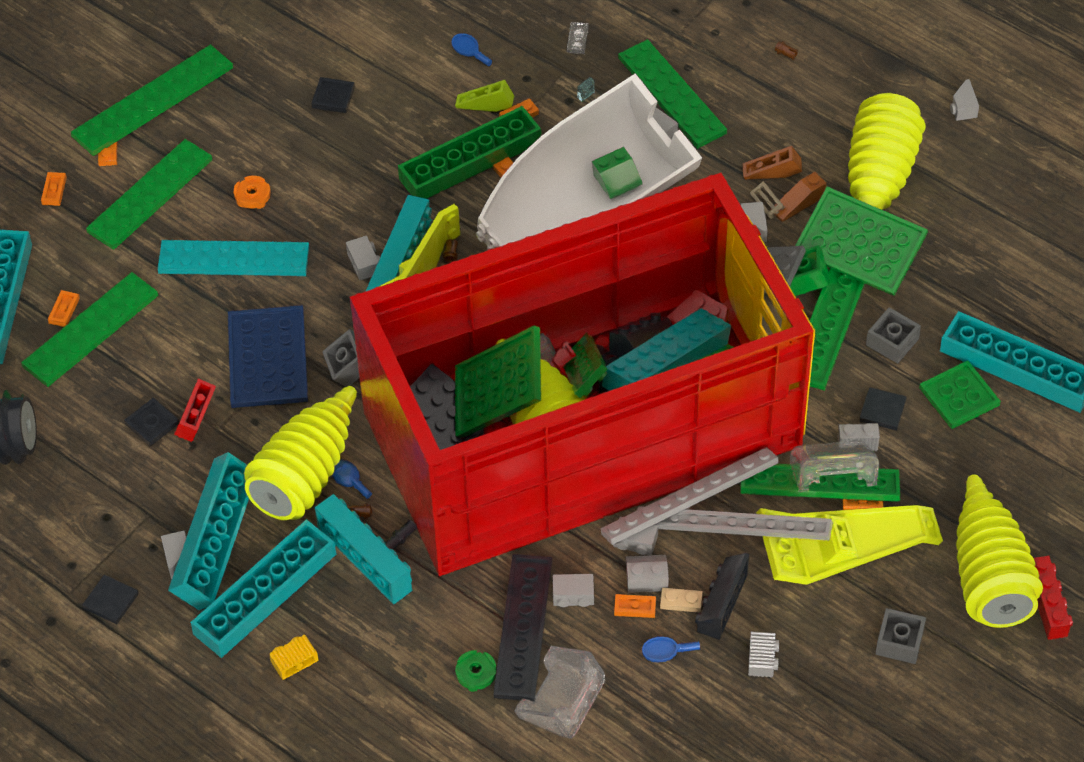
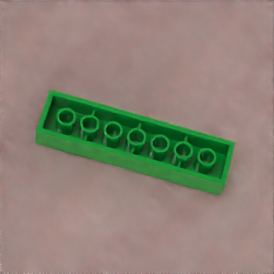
M523 106L518 107L398 165L399 180L411 196L427 199L493 167L494 164L507 157L511 158L526 151L541 137V128Z

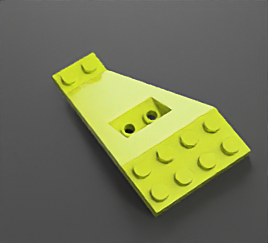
M455 204L437 214L413 256L399 265L400 275L381 286L431 270L437 266L446 241L460 236L459 209Z
M919 505L797 514L760 508L756 512V514L832 519L833 525L830 540L763 536L773 578L780 581L807 585L920 543L939 545L943 542L933 508Z

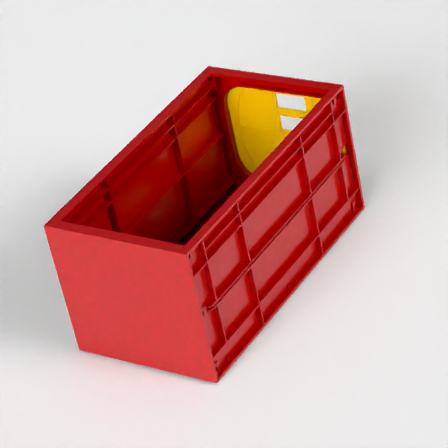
M722 173L709 175L706 178L691 181L688 184L581 218L569 224H563L551 230H545L533 236H527L515 242H509L506 245L492 248L458 261H452L449 264L435 267L350 297L364 414L439 576L676 492L766 447L775 455H779L802 446L806 427L815 329L803 311L804 306L800 299L795 297L761 239L759 229L756 225H753L750 218L745 214ZM696 289L730 309L727 323L731 325L728 344L734 348L586 399L599 389L598 381H596L592 386V391L587 396L583 395L585 400L517 424H513L510 416L503 420L511 426L442 450L439 449L410 388L431 363L455 381V365L495 346L498 340H506L532 326L540 328L541 359L550 363L562 343L567 342L572 348L586 332L592 336L594 342L597 341L600 335L609 338L610 332L617 329V327L637 321L640 317L649 316L650 313H660L661 316L667 317ZM764 290L782 319L781 328L764 300ZM762 316L773 334L767 335L762 326Z

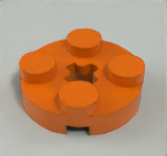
M260 176L244 177L245 180L238 181L235 184L234 197L239 207L261 209L265 207L266 202L271 196L270 185ZM252 190H255V193H254V194L248 193V192H251Z

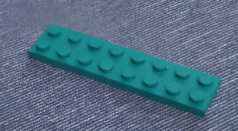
M162 240L158 273L306 276L309 242Z

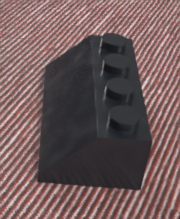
M650 313L649 316L640 317L637 321L629 322L625 326H619L609 334V354L622 357L668 329L673 323L668 317L661 316L660 313Z
M748 553L726 557L724 563L719 564L716 575H718L717 579L712 580L709 591H711L710 595L705 596L703 600L702 613L698 612L695 623L697 624L698 633L718 640L721 639L748 576Z

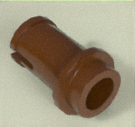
M779 41L775 47L778 55L783 54L792 60L798 54V49L786 45L784 41Z
M452 239L446 241L443 258L448 263L457 259L458 242L455 239L453 245H451Z
M367 503L364 505H347V508L351 512L355 511L359 517L367 519L372 515V507Z

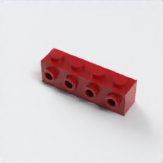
M1050 556L1034 558L1035 567L1039 572V579L1043 585L1042 593L1037 599L1038 609L1047 639L1068 637L1073 621L1071 615L1066 610V598L1062 597L1061 582L1056 578V566L1054 563H1051Z

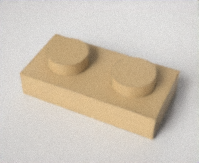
M662 588L660 609L701 612L702 591Z

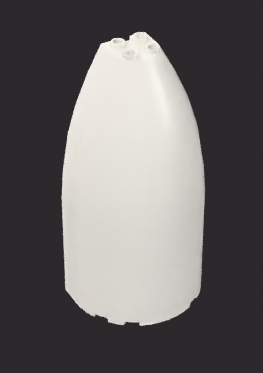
M634 74L559 122L515 160L502 176L478 218V232H476V236L480 242L484 241L487 250L506 245L509 242L524 239L527 236L542 233L545 230L560 227L563 224L575 222L602 211L616 208L620 205L634 202L638 199L652 196L656 193H661L696 170L700 165L702 157L680 130L674 133L672 140L668 137L653 118L657 100L638 76ZM621 147H625L635 163L643 184L610 199L594 177L591 161Z

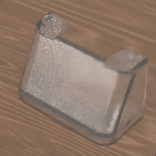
M864 441L800 445L791 451L790 463L799 492L809 491V485L814 481L819 483L820 476L846 473H857L858 480L865 479L867 486H877L879 460L876 453Z
M551 646L544 657V664L549 673L536 694L535 702L522 699L518 703L515 713L521 720L561 737L573 738L601 690L605 674L590 651Z

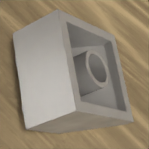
M666 555L626 556L628 593L662 591V588H668L669 578Z

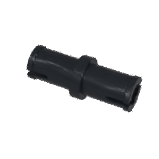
M409 519L399 530L392 532V536L385 541V546L389 550H394L400 544H404L406 538L418 529L416 524Z

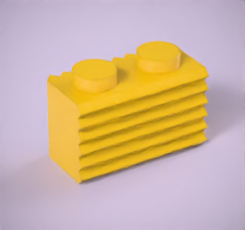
M306 635L294 637L288 644L276 647L269 654L271 663L282 680L319 661L317 652Z

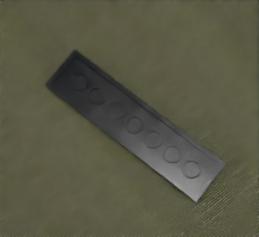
M512 555L494 698L535 702L553 562L552 557Z

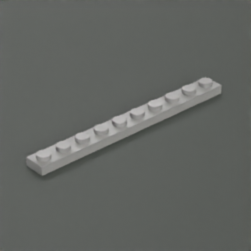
M766 447L601 528V534L613 545L778 464V457Z
M684 509L654 525H658V529L830 540L833 522L832 519Z

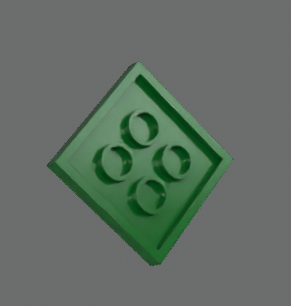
M968 360L920 383L919 389L951 429L1000 406L1001 402Z

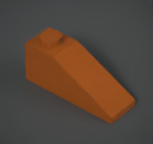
M792 146L743 163L744 179L786 178L802 172L801 157Z
M816 172L801 179L779 200L785 208L783 210L780 209L779 213L774 215L781 222H784L820 200L826 189V182Z

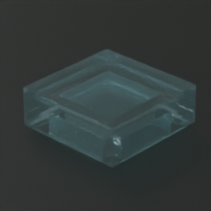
M591 77L577 86V98L581 101H584L595 92L594 80Z

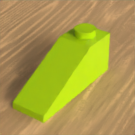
M503 80L458 94L455 106L458 109L497 112L512 107L514 94L506 81Z

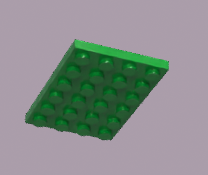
M826 187L795 246H803L805 249L820 245L827 267L895 296L928 233V229L830 187Z
M532 326L455 365L456 437L465 438L541 401L539 327Z

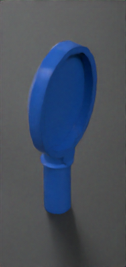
M460 33L452 38L453 49L460 55L474 56L487 66L492 64L491 59L483 55L482 52H479V45L474 37Z
M340 459L339 463L334 466L332 478L342 486H354L367 499L371 497L372 493L359 481L360 475L357 467L347 460Z
M654 637L644 643L642 654L644 658L651 662H666L674 658L677 652L700 650V643L698 641L677 644L669 637Z

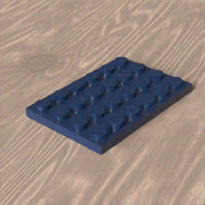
M303 305L228 311L231 408L308 402Z

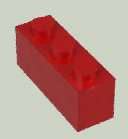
M201 379L197 380L174 435L190 442L193 441L216 388L215 385Z

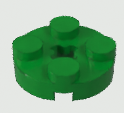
M477 650L468 651L462 654L457 661L455 668L456 678L462 686L471 692L486 688L496 679L495 660L484 651L483 653L477 652ZM472 668L481 669L479 673H472Z

